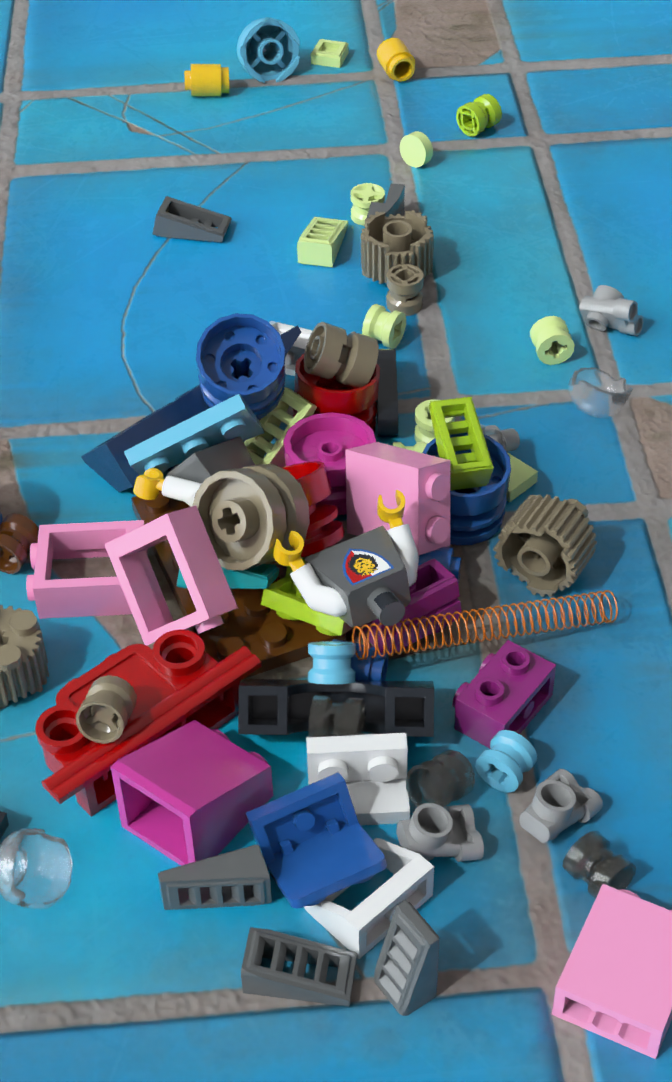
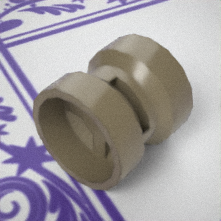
M399 264L388 270L386 284L389 291L386 295V306L390 312L397 310L405 313L406 316H410L422 309L423 294L420 290L423 287L424 274L419 267L411 264Z
M107 675L95 680L76 714V725L79 731L87 739L95 743L106 744L120 738L137 703V695L134 688L126 680L118 676Z

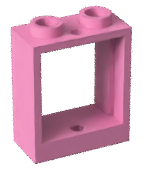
M196 505L167 513L104 544L145 645L155 643L161 635L172 630H189L195 626L198 634L224 624L221 615L238 608ZM167 539L197 610L176 621L172 618L145 551Z
M144 520L39 525L38 543H31L30 562L32 569L35 570L34 574L27 575L26 581L28 601L36 602L39 619L132 614L117 576L51 580L52 559L109 557L104 544L145 525Z

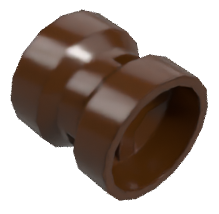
M11 513L0 524V571L4 573H17L27 560L31 543H38L39 527L26 516Z

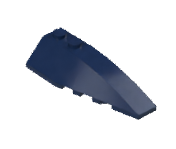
M298 325L280 335L285 347V356L301 334ZM200 385L175 398L174 402H170L82 455V459L118 492L131 487L134 489L136 478L140 474L129 465L124 451L209 409L210 407L204 401ZM175 465V466H173V467H170V468L168 469V471H169V472L172 471V470H173L175 467H177L178 465Z

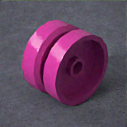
M332 412L314 414L301 419L288 429L283 440L286 466L313 461L324 463L332 492L328 497L316 504L335 505L338 508V515L347 514L345 450L375 443L374 431L364 421L347 414Z

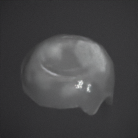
M595 367L576 370L569 381L568 388L569 395L578 410L594 418H609L618 414L627 403L633 388L629 387L626 391L625 378L621 377L614 380L608 373Z
M21 828L6 837L0 845V893L4 900L18 907L39 910L49 909L60 902L71 883L73 865L66 841L62 838L48 835L45 833V830L38 828Z

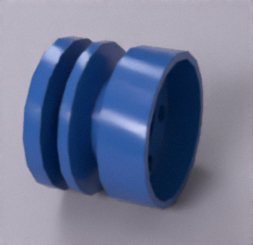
M239 313L221 317L204 330L197 343L196 363L199 373V385L205 403L211 408L240 394L258 419L265 417L274 410L285 390V347L280 333L268 321L253 314Z
M468 432L451 434L450 438L468 436ZM484 435L494 467L489 483L483 487L450 491V544L473 545L488 540L499 531L505 517L506 493L509 488L511 474L510 457L504 447L488 435ZM436 439L430 441L422 453L439 457ZM470 449V450H462V451H454V452H455V455H456V454H463V453H471V449Z

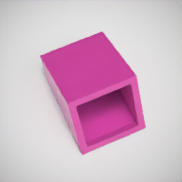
M196 720L118 759L111 766L122 827L181 866L217 856L248 823L246 812L266 804L273 797L272 771L267 761L258 753L247 752L235 745L220 730L209 729Z

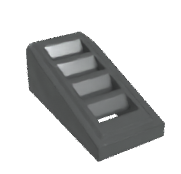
M166 196L156 214L153 235L222 242L232 218Z
M259 844L158 873L164 910L254 906L272 902L270 876Z
M406 899L396 905L374 973L375 984L402 1016L411 1014L436 997L440 937Z
M250 927L241 968L243 993L350 1007L357 953L273 930ZM263 958L272 959L270 968L261 966ZM285 961L294 962L292 974L283 972ZM307 964L316 965L314 980L304 978ZM328 966L338 967L335 986L326 984Z

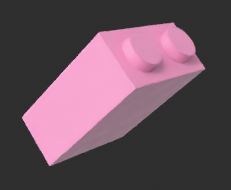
M380 442L345 450L347 533L358 536L380 526H384L386 530L391 529L389 523L382 521L377 514L379 495L382 496L383 504L386 508L395 509L398 507L395 492L399 490L405 496L403 524H409L418 555L450 546V460Z
M602 884L556 985L552 1015L656 1059L672 1020V910L643 900L629 890H618Z

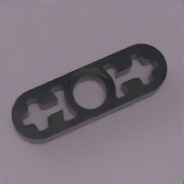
M378 349L377 364L380 366L377 399L378 436H398L396 349Z

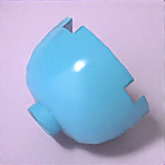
M269 17L256 19L248 24L239 36L237 44L238 60L246 73L259 82L266 83L265 81L276 79V82H280L290 76L299 64L300 40L294 29L279 19Z

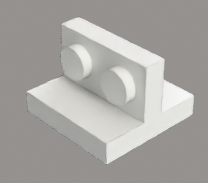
M406 733L306 737L308 785L339 772L346 781L360 825L398 824L401 820L410 819Z

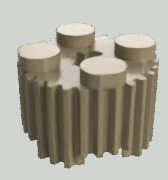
M415 210L405 211L404 216L389 214V217H386L385 212L377 211L375 215H369V218L365 219V228L362 229L361 233L362 275L372 278L374 282L378 280L379 284L386 283L388 270L399 264H411L419 267L424 274V279L426 275L431 274L434 235L431 226H427V216H422L421 212L415 213Z
M541 494L530 495L515 511L498 536L500 540L493 548L497 552L494 557L499 560L497 565L503 567L505 571L512 569L511 574L518 575L521 582L527 581L526 588L531 591L532 595L539 593L541 597H544L546 594L549 597H553L558 588L561 591L566 587L569 588L576 581L596 551L597 541L594 540L596 533L592 532L594 529L593 525H588L587 508L576 499L560 501L558 496L551 499L550 495L547 494L544 498Z
M0 605L1 709L7 707L10 700L18 702V697L26 698L27 692H30L31 695L36 693V691L42 692V685L47 684L46 677H49L48 659L37 617L30 610H22L21 608L13 610V606L3 609V605Z

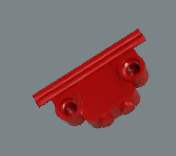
M183 629L172 630L161 635L154 643L153 650L144 644H132L117 653L109 655L99 665L82 676L69 681L57 693L56 706L47 709L38 718L35 727L37 739L43 749L46 765L54 773L42 781V786L59 804L75 795L78 804L92 817L116 800L111 766L118 759L193 720L209 729H218L239 714L240 681L262 667L260 659L255 654H252L246 646H242L218 663L205 651L204 642L199 635ZM107 675L118 676L126 680L134 688L137 695V703L120 738L111 743H95L87 739L79 731L76 725V714L95 680Z

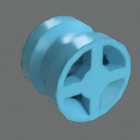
M338 641L308 643V654L313 658V668L308 672V682L316 684L355 683L356 672L351 668V657L356 653V643Z
M501 730L491 740V749L485 750L476 760L475 767L480 777L492 788L510 793L514 792L522 783V773L528 772L537 762V753L532 744L522 735L510 730Z

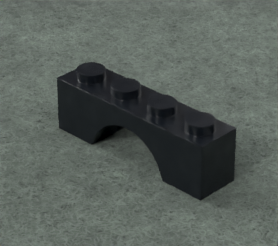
M244 679L239 685L238 734L289 735L314 730H352L377 734L406 733V736L434 737L433 681L355 680V683L316 684L310 683L308 680Z

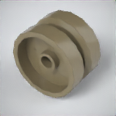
M256 464L245 466L241 469L219 471L204 480L195 493L192 505L197 506L221 567L227 570H247L262 564L277 562L273 556L276 539H279L284 549L293 551L294 549L291 547L288 539L290 531L298 532L303 540H305L310 523L308 501L301 484L289 471L274 464Z

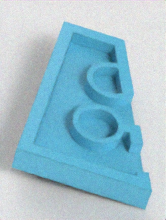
M237 394L125 450L124 453L129 465L138 474L144 475V472L149 468H157L163 473L170 467L181 464L195 452L239 436L245 441L265 432L259 419L240 394Z

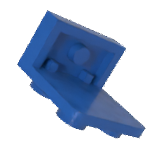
M339 772L246 812L257 845L259 844L267 870L292 908L298 909L319 904L327 896L351 885L369 881L375 874L382 872L387 867L385 855L359 824L346 781Z

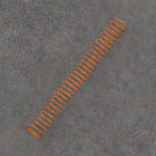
M605 590L604 592L597 591L596 593L589 592L588 594L582 593L581 595L574 594L573 596L568 595L565 598L561 596L557 599L550 598L549 600L542 599L541 601L535 600L534 602L512 603L509 606L505 604L502 607L471 609L469 612L463 610L461 613L456 611L453 614L430 615L428 618L426 616H422L420 619L414 617L412 620L408 618L404 621H399L402 623L401 631H399L396 624L393 626L392 633L389 627L385 626L384 636L379 627L382 625L381 622L379 625L372 623L370 627L368 625H363L361 628L355 626L352 633V642L355 643L354 634L355 629L358 628L360 630L359 649L362 652V635L364 654H362V658L358 656L357 651L355 654L359 660H367L368 649H370L369 634L371 632L375 645V655L371 657L375 659L377 651L381 657H384L385 651L389 656L393 655L394 650L400 655L402 648L405 653H409L411 648L414 652H417L419 646L423 651L427 649V645L431 650H434L436 645L442 648L444 643L447 647H450L452 642L455 646H458L460 641L466 645L468 641L474 644L477 639L479 642H483L485 638L491 641L493 637L499 640L501 636L507 639L509 635L515 637L517 633L523 636L525 632L528 635H531L533 631L539 634L541 630L547 633L549 629L553 632L557 628L559 630H563L564 627L571 629L572 626L578 628L580 624L586 627L587 624L593 626L595 623L602 624L603 621L605 623H613L618 615V605L614 594L610 590ZM606 592L611 593L616 605V615L612 621V606L605 594ZM595 596L599 599L601 622L597 621V611L594 604ZM603 596L607 598L610 606V620L605 615ZM587 597L592 602L591 611L594 623L589 622V611L586 604ZM580 598L584 602V615L587 621L585 625L581 623V611L578 605ZM572 599L576 603L578 626L573 624ZM564 600L568 604V615L571 622L570 627H567L565 624L566 618L563 609ZM535 602H539L538 608L534 604ZM556 602L561 607L562 628L558 627V618L555 610ZM528 603L532 604L530 609L527 606ZM549 603L553 608L554 629L550 628V618L547 611ZM521 604L524 605L522 610L519 607V605ZM541 604L545 609L547 630L542 628V619L539 612ZM514 605H515L516 607H515V610L513 611L512 608H511V606H514ZM533 605L537 610V620L540 627L538 632L534 629V620L531 613ZM525 606L529 611V619L532 628L530 633H528L526 630V622L524 617ZM503 607H508L506 612L504 611ZM517 607L521 612L524 628L523 634H520L518 631ZM495 608H500L498 614L495 611ZM488 609H492L490 615L487 612ZM509 609L514 616L515 635H512L510 632ZM480 610L484 611L482 616L479 613ZM501 610L506 617L507 636H504L502 633L500 622ZM472 611L476 612L474 618L471 615ZM493 611L498 619L500 631L498 638H496L493 630ZM463 613H468L466 620L462 615ZM485 613L490 620L492 633L490 639L487 638L485 633ZM455 614H459L458 621L454 616ZM477 614L479 615L482 622V640H480L477 635ZM447 615H451L450 623L446 618ZM469 615H470V617H471V619H472V621H473V624H474V631H475V640H474V641H472L471 638H470V636H469V629H468V617H469ZM439 616H443L442 625L438 619ZM431 617L435 618L434 626L429 620ZM461 617L463 618L464 623H465V626H466V632H467V641H466V643L463 642L462 637H461V631H460V618H461ZM424 618L427 619L425 627L421 621ZM453 618L458 628V644L455 643L452 635ZM414 620H418V621H419V622H418V625H417V629H416V626H415L414 623H413ZM444 620L447 621L450 630V645L446 643L444 636ZM406 621H410L409 631L405 625ZM436 621L441 628V646H439L436 638ZM428 622L430 623L433 631V647L430 646L428 641ZM420 623L425 634V649L422 648L419 638ZM411 625H413L414 630H415V632H416V637H417V649H416V650L414 649V647H413V645H412V640H411ZM372 626L377 627L375 636L373 631L371 630ZM403 626L408 636V651H406L403 643ZM364 627L368 628L367 639L362 630ZM395 627L399 634L400 652L397 651L395 646ZM386 629H388L392 642L391 654L387 648ZM378 630L383 641V655H381L378 646Z

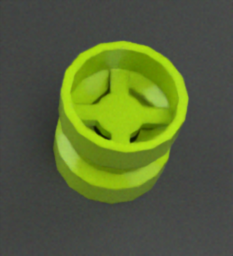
M483 94L477 97L473 102H468L459 107L456 112L459 128L469 137H474L483 132L485 128H491L498 124L502 118L501 106L497 99L490 94Z

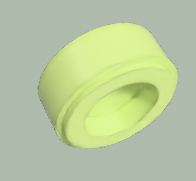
M415 131L402 138L400 153L408 165L417 168L432 159L433 147L431 141L424 133Z

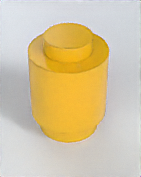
M389 38L380 44L377 49V60L388 77L400 82L411 78L415 71V59L404 42L398 38Z
M190 64V70H184L185 90H191V96H221V93H229V67H221V64Z

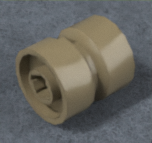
M320 322L315 326L308 339L304 354V370L308 374L328 380L335 376L336 381L357 389L361 388L369 382L375 370L378 359V342L373 337L354 331L347 335L346 330L341 327Z

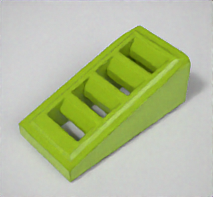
M472 397L430 401L429 409L439 458L450 460V491L486 486L489 483L494 467ZM464 416L465 418L463 421L447 423L445 421V418ZM468 432V436L450 438L451 434ZM470 449H471V453H463V454H456V455H455V452H454V451H462V450H470Z

